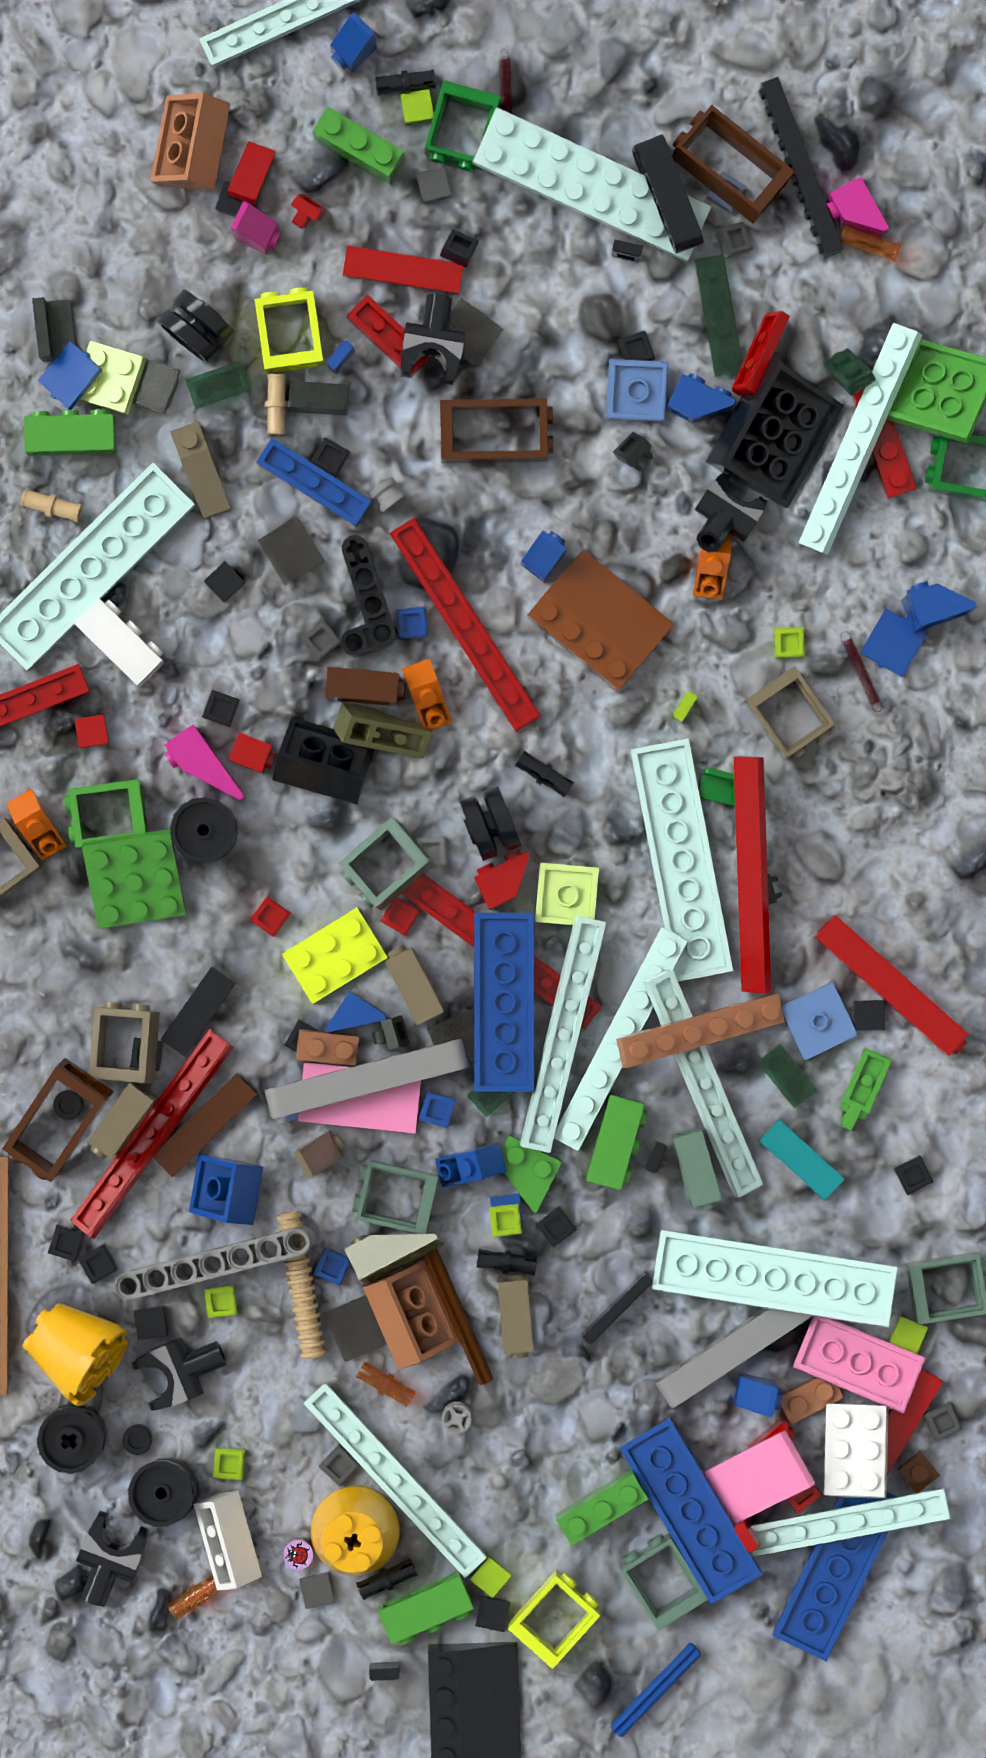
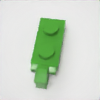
M863 1048L840 1101L842 1103L839 1109L844 1111L839 1126L852 1131L857 1118L864 1120L866 1114H869L892 1059L870 1049Z

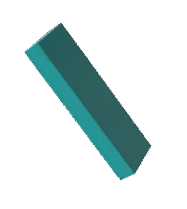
M777 1119L759 1139L768 1150L824 1201L844 1181V1178L780 1119Z

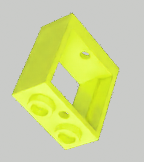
M304 287L290 290V294L278 295V292H266L260 295L261 298L254 299L266 374L325 366L313 291H307V288ZM307 303L314 350L271 356L264 309Z
M556 1570L508 1622V1629L552 1669L600 1617V1610L597 1608L600 1605L598 1601L587 1592L584 1595L575 1588L577 1583L565 1572L561 1575ZM557 1584L587 1613L554 1649L527 1625L524 1620Z

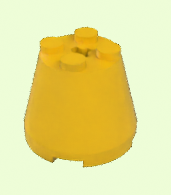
M58 1303L51 1311L44 1309L38 1315L35 1324L38 1326L34 1333L26 1338L22 1347L62 1395L74 1405L81 1406L95 1396L96 1391L93 1389L101 1385L106 1377L110 1378L118 1367L129 1344L125 1339L129 1331L114 1322Z
M349 1485L332 1492L320 1502L313 1515L311 1540L314 1550L326 1566L343 1575L363 1576L380 1569L390 1560L399 1541L400 1524L393 1506L382 1493L367 1486ZM352 1533L357 1534L358 1537L353 1547L348 1546V1537H351Z

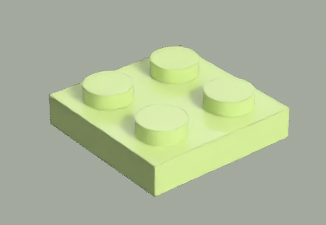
M90 341L86 352L90 354V359L102 369V372L79 401L128 415L147 359L143 356Z
M540 863L535 922L573 925L575 915L595 919L599 868Z

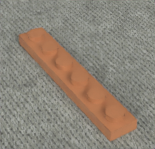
M772 993L619 1037L616 1040L623 1068H629L785 1022L779 994Z

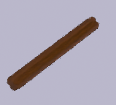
M436 1248L423 1255V1258L479 1385L486 1384L493 1380V1375L439 1251Z

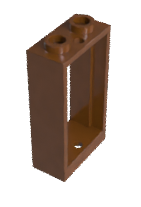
M711 105L705 113L700 110L690 123L692 128L688 133L682 131L672 144L675 147L672 157L677 164L754 224L787 185L795 171ZM706 127L710 128L772 178L771 182L754 202L687 150Z
M547 398L440 400L441 463L547 462L548 454H553V436H547V424H553V406L547 407ZM539 409L540 450L453 452L452 410Z
M64 1058L55 1067L2 1149L8 1153L12 1160L23 1163L32 1169L35 1176L42 1180H48L51 1183L60 1174L114 1091L67 1058ZM60 1081L93 1104V1106L53 1165L20 1142L19 1139L56 1082Z

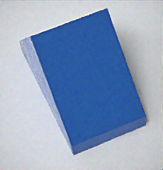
M349 991L327 1025V1032L387 1020L386 1013L352 991Z

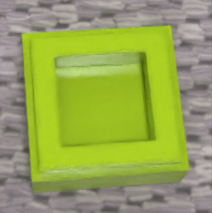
M429 89L410 92L409 94H400L405 125L433 120L434 113Z
M804 627L773 629L774 659L805 657Z
M690 691L686 692L672 714V718L682 723L698 696Z
M518 1203L489 1207L492 1237L522 1234Z
M234 1284L204 1289L208 1318L238 1314Z
M899 1315L889 1343L917 1354L928 1327L922 1324L918 1325L915 1321Z
M216 1447L213 1478L243 1480L245 1449Z
M488 1555L472 1574L470 1580L493 1599L512 1574Z

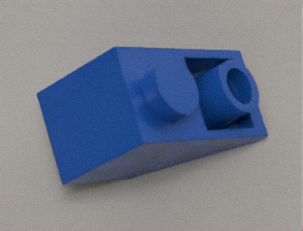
M690 373L689 376L682 374L667 404L666 411L694 423L731 410L736 400L731 398V392L722 387L716 386L713 389L705 385V380L695 374Z
M543 530L521 560V565L544 583L566 555L565 540L552 530L549 534Z
M500 1143L480 1146L435 1158L442 1187L483 1180L507 1171Z
M739 1373L734 1397L735 1406L773 1417L774 1410H780L782 1402V1392H780L776 1382L773 1379Z

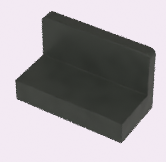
M44 297L32 298L38 356L42 362L54 361L69 340L76 345L71 301L69 299L46 301Z
M290 381L287 408L289 412L348 416L350 386L349 384Z

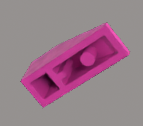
M192 724L164 744L168 750L164 755L173 768L179 766L189 774L241 801L247 798L195 725Z

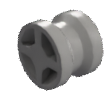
M393 477L385 480L369 493L372 499L379 502V509L383 514L393 509L406 498L405 493L397 489L396 481Z
M461 1401L449 1403L442 1415V1422L446 1430L453 1434L465 1432L471 1424V1410Z

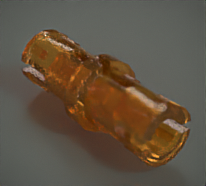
M845 225L840 238L841 244L844 243L864 250L863 254L869 255L872 253L892 260V262H895L901 246L899 243L877 237L875 232L871 231V234L848 225Z
M365 1361L361 1368L370 1373L371 1376L359 1370L356 1378L378 1389V1394L382 1396L386 1394L407 1408L411 1401L401 1395V1393L413 1398L416 1391L393 1379L394 1375L391 1373L387 1375Z
M212 1574L197 1585L192 1584L189 1586L188 1591L169 1602L167 1606L173 1617L179 1620L192 1609L204 1606L210 1597L222 1590H217Z

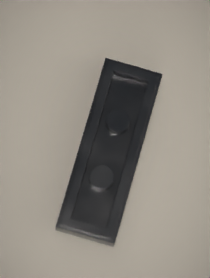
M211 967L160 1040L183 1056H186L236 983Z
M644 1271L581 1333L582 1338L588 1344H592L652 1284L651 1277Z

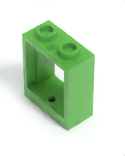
M135 779L68 789L69 796H64L66 813H71L73 824L68 825L69 839L71 843L75 842L76 848H82V842L148 832L142 780ZM128 789L134 832L84 839L79 796Z

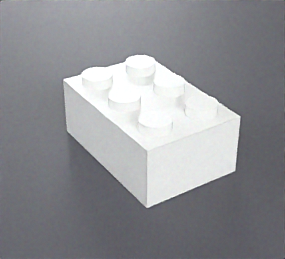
M826 1404L824 1495L827 1497L887 1499L888 1407Z

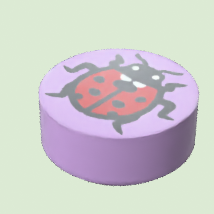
M299 1538L290 1541L286 1545L284 1561L290 1568L294 1570L305 1569L313 1560V1547L308 1541Z

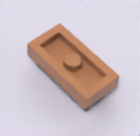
M299 1029L296 1059L356 1066L359 1036L355 1034Z
M814 1377L783 1393L781 1406L792 1425L825 1408L826 1404H833L844 1397L839 1387Z

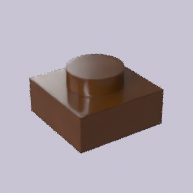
M921 1451L897 1468L916 1493H919L940 1476Z

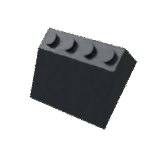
M770 360L756 393L741 396L706 462L720 472L726 473L735 481L784 508H788L844 405L782 362Z
M517 1642L429 1644L431 1758H521Z

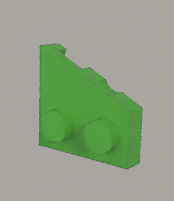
M509 1135L501 1150L507 1170L504 1174L531 1210L537 1213L562 1161L542 1151L521 1147V1140Z

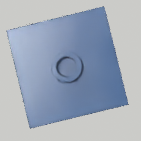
M609 359L606 419L665 421L669 362Z
M833 982L781 1005L784 1020L804 1061L858 1036Z

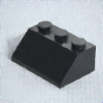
M291 717L277 754L272 780L358 804L374 749L342 743L334 729Z

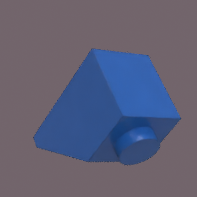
M354 12L349 16L330 44L331 53L333 54L331 59L340 69L344 70L347 68L353 73L377 49L375 32Z

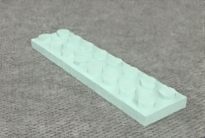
M496 107L472 162L473 165L685 262L689 260L693 248L675 254L644 175ZM688 196L701 230L711 206Z
M152 463L0 613V644L27 671L32 669L75 626L74 623L98 598L102 599L196 505Z
M689 738L630 749L663 925L665 929L688 940L673 969L677 981L731 972L733 967Z
M661 1230L652 1290L889 1328L898 1268Z

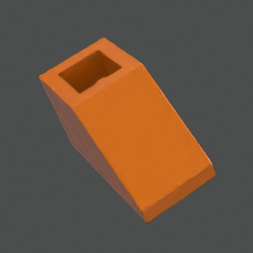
M732 534L728 536L717 552H707L700 547L693 596L722 600L731 556Z
M430 658L402 668L422 726L432 730L452 723Z
M32 788L6 803L15 825L41 861L67 847L48 811Z

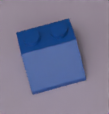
M928 581L911 586V589L907 590V595L901 600L913 633L968 615L977 608L975 601L938 583L929 586Z
M199 1154L189 1212L225 1223L253 1225L263 1166Z

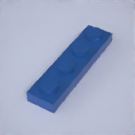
M271 438L256 462L260 467L357 527L372 503L370 499Z

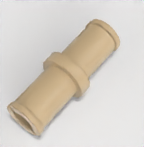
M268 374V401H265V408H268L267 434L285 435V408H287V401H285L286 375Z
M25 489L21 497L20 505L22 508L43 512L45 516L50 518L58 516L78 523L82 515V504L59 499L58 495L55 494L48 496Z

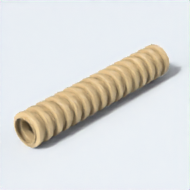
M291 1211L278 1214L276 1216V1221L280 1222V1225L277 1226L278 1230L282 1231L303 1226V1221H300L302 1212ZM296 1233L293 1238L295 1245L299 1248H304L306 1240L303 1239L302 1234ZM306 1253L286 1259L284 1266L288 1268L285 1273L286 1276H289L287 1284L291 1285L289 1294L293 1296L290 1299V1302L294 1303L292 1312L296 1313L293 1319L298 1324L295 1326V1330L299 1331L297 1340L301 1341L298 1345L299 1349H302L300 1358L312 1359L324 1356L326 1349L322 1347L325 1342L321 1339L323 1331L319 1330L321 1321H318L317 1318L320 1317V1313L316 1312L318 1303H315L314 1299L317 1296L312 1291L315 1289V1285H311L313 1276H310L309 1272L312 1271V1268L308 1267L310 1258L306 1257Z

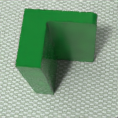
M705 767L699 787L700 798L735 806L734 774Z

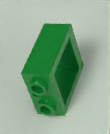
M443 80L424 148L425 155L430 156V161L445 165L448 161L458 164L457 167L463 171L474 172L475 169L482 171V168L472 164L474 157L436 147L435 145L448 101L489 112L483 132L484 136L496 107H500L501 96Z
M939 435L938 437L933 436L930 454H935L933 466L928 465L925 475V483H929L928 491L986 502V490L940 482L947 442L966 443ZM971 435L967 445L986 448V437Z

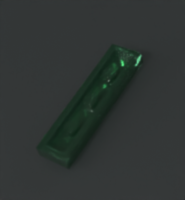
M722 254L695 259L694 265L714 377L739 373L743 362L724 256Z

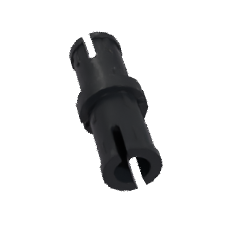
M434 69L412 73L404 70L401 71V74L375 76L377 96L399 92L409 94L410 91L436 89Z
M525 750L515 764V767L535 778L537 784L546 785L563 798H565L574 784V781L552 769L553 765L550 763L546 765Z
M479 1249L476 1268L495 1269L502 1271V1274L514 1272L535 1276L538 1257L511 1254V1251L505 1250L504 1253Z
M411 1558L391 1568L386 1569L384 1567L379 1569L380 1573L360 1582L358 1581L356 1585L359 1588L358 1591L362 1599L366 1600L386 1589L391 1591L395 1589V1585L414 1576L416 1577L418 1574Z

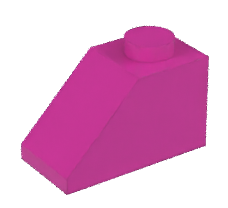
M861 176L829 194L826 205L833 220L838 219L841 226L879 237L887 233L889 227Z
M243 201L230 227L236 241L267 255L270 248L274 250L280 241L279 225L263 212Z

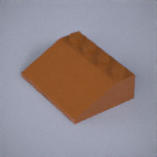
M584 549L527 614V618L616 692L621 690L674 625V623Z

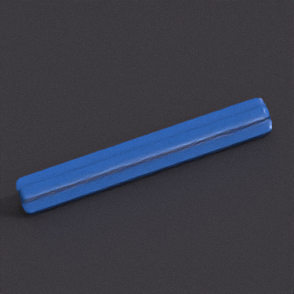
M689 1643L611 1724L612 1730L619 1737H623L701 1657L700 1650L694 1644Z

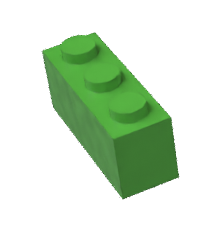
M328 106L312 131L315 141L388 184H391L405 160L403 150Z
M105 409L91 410V415H79V411L64 410L61 411V415L50 416L48 411H34L32 416H24L25 453L28 456L117 454L116 418Z
M609 1093L586 1181L621 1190L623 1184L628 1185L632 1173V1168L628 1167L631 1155L636 1156L640 1144V1139L636 1138L638 1127L644 1128L648 1111L644 1110L645 1104L643 1102Z
M629 1469L556 1514V1521L573 1546L647 1501L648 1496L632 1469Z
M457 1571L379 1605L377 1612L391 1644L399 1642L400 1645H404L416 1639L415 1634L424 1630L427 1633H432L442 1628L443 1622L453 1618L454 1621H459L468 1617L471 1614L470 1610L474 1609V1602L462 1574Z

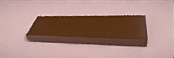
M236 1073L163 1144L154 1159L173 1177L257 1093Z

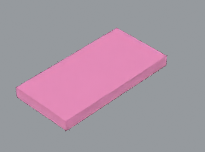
M304 1062L302 1080L349 1068V1066ZM421 1080L302 1111L298 1114V1121L416 1133Z
M813 1316L792 1368L904 1414L925 1357L834 1319Z
M785 1430L703 1471L734 1524L815 1484Z

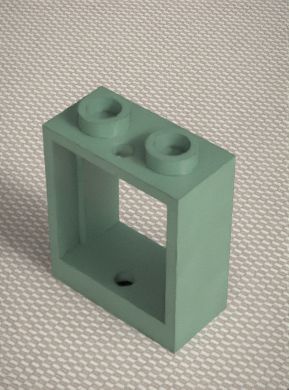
M390 817L341 860L339 865L344 869L341 872L343 878L351 886L356 884L362 891L359 896L370 909L374 906L377 909L383 910L434 866L435 863L400 821ZM391 833L415 864L378 896L353 865Z
M697 1127L670 1135L689 1203L693 1208L698 1207L700 1211L716 1207V1201H720L722 1198L702 1130Z
M369 1160L368 1166L362 1165L358 1182L364 1185L362 1194L355 1195L352 1212H357L356 1220L417 1234H426L439 1175ZM375 1170L425 1181L416 1223L366 1212Z
M971 1252L906 1263L914 1320L918 1325L986 1314V1288L983 1276H986L985 1258L980 1259V1254ZM970 1262L976 1304L928 1312L922 1270Z
M662 1533L647 1542L648 1547L638 1552L635 1549L622 1558L623 1562L619 1564L621 1572L658 1631L708 1600L671 1535L663 1536ZM669 1547L694 1588L661 1609L656 1610L631 1569Z

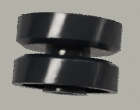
M183 289L174 302L176 308L185 318L175 311L166 310L157 322L184 348L208 364L217 353L215 345L206 336L208 335L216 342L225 343L234 331L212 307Z
M498 786L484 791L483 798L488 809L484 812L478 799L474 796L459 801L466 818L464 823L473 845H477L483 861L497 856L498 849L493 839L496 836L499 837L503 849L506 851L522 846Z
M207 797L194 798L182 804L173 815L170 825L171 840L177 851L189 860L199 863L217 862L226 857L235 847L238 838L237 820L232 811L223 803ZM207 825L209 833L201 836L198 828Z
M73 1403L63 1404L52 1411L39 1428L37 1437L39 1455L49 1467L57 1472L72 1474L84 1471L96 1461L105 1447L107 1438L105 1422L100 1414L87 1404L76 1406ZM73 1433L76 1435L77 1439L75 1441H71L68 1438V1436H70Z
M172 1457L158 1458L140 1467L132 1476L128 1487V1502L133 1513L143 1523L154 1527L170 1526L182 1520L193 1510L194 1504L199 1497V1482L194 1471L185 1462ZM160 1487L166 1489V1491H167V1496H166V1497H162V1496H161L163 1491H162V1489H160Z

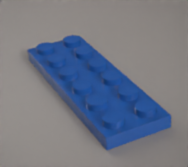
M474 913V1092H534V913Z
M672 1417L620 1447L625 1459L710 1604L715 1603L763 1574L752 1553L746 1551L734 1530L735 1524Z
M887 1492V1499L898 1497ZM837 1497L832 1509L884 1499ZM889 1531L814 1545L773 1629L772 1635L819 1659L827 1661Z

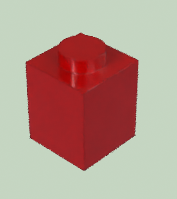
M239 732L228 760L264 774L265 769L271 770L276 753L272 752L273 745Z

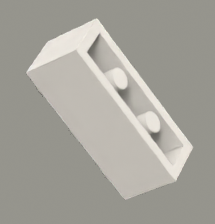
M98 598L74 624L141 688L165 663L160 658L163 652L152 641L146 644L139 637L143 632L132 621L129 620L125 624L118 617L121 611L110 600L104 603Z
M239 1491L218 1493L195 1503V1512L217 1590L237 1589L262 1577Z

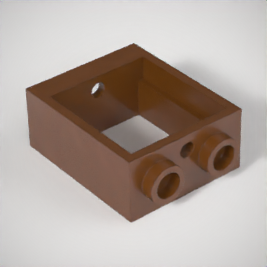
M327 667L325 697L328 701L398 707L399 700L405 699L406 683L405 680H401L399 673Z

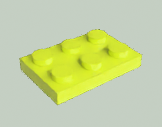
M358 907L282 953V956L312 1004L388 958Z

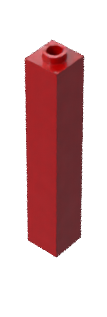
M832 915L813 936L944 1055L950 1056L951 1053L957 1055L965 1047L967 1041L964 1039L968 1033L837 915Z

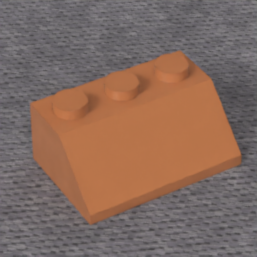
M204 92L166 95L150 182L193 191L214 190L218 177L220 156L223 150L226 124L229 118L230 103Z
M425 1260L418 1261L388 1274L363 1287L398 1369L421 1363L460 1341Z

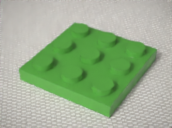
M921 339L886 420L968 444L986 404V358Z
M170 829L82 842V851L98 929L186 915Z

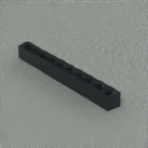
M779 77L762 82L758 90L759 97L765 101L766 107L764 109L766 115L771 117L773 122L771 124L772 131L779 138V141H777L778 147L781 152L784 151L786 157L784 158V163L795 171L791 181L793 186H797L799 191L797 197L799 202L803 203L805 207L803 213L806 220H809L811 223L810 232L812 237L817 239L818 244H816L818 253L819 255L822 254L824 259L841 253L843 247Z

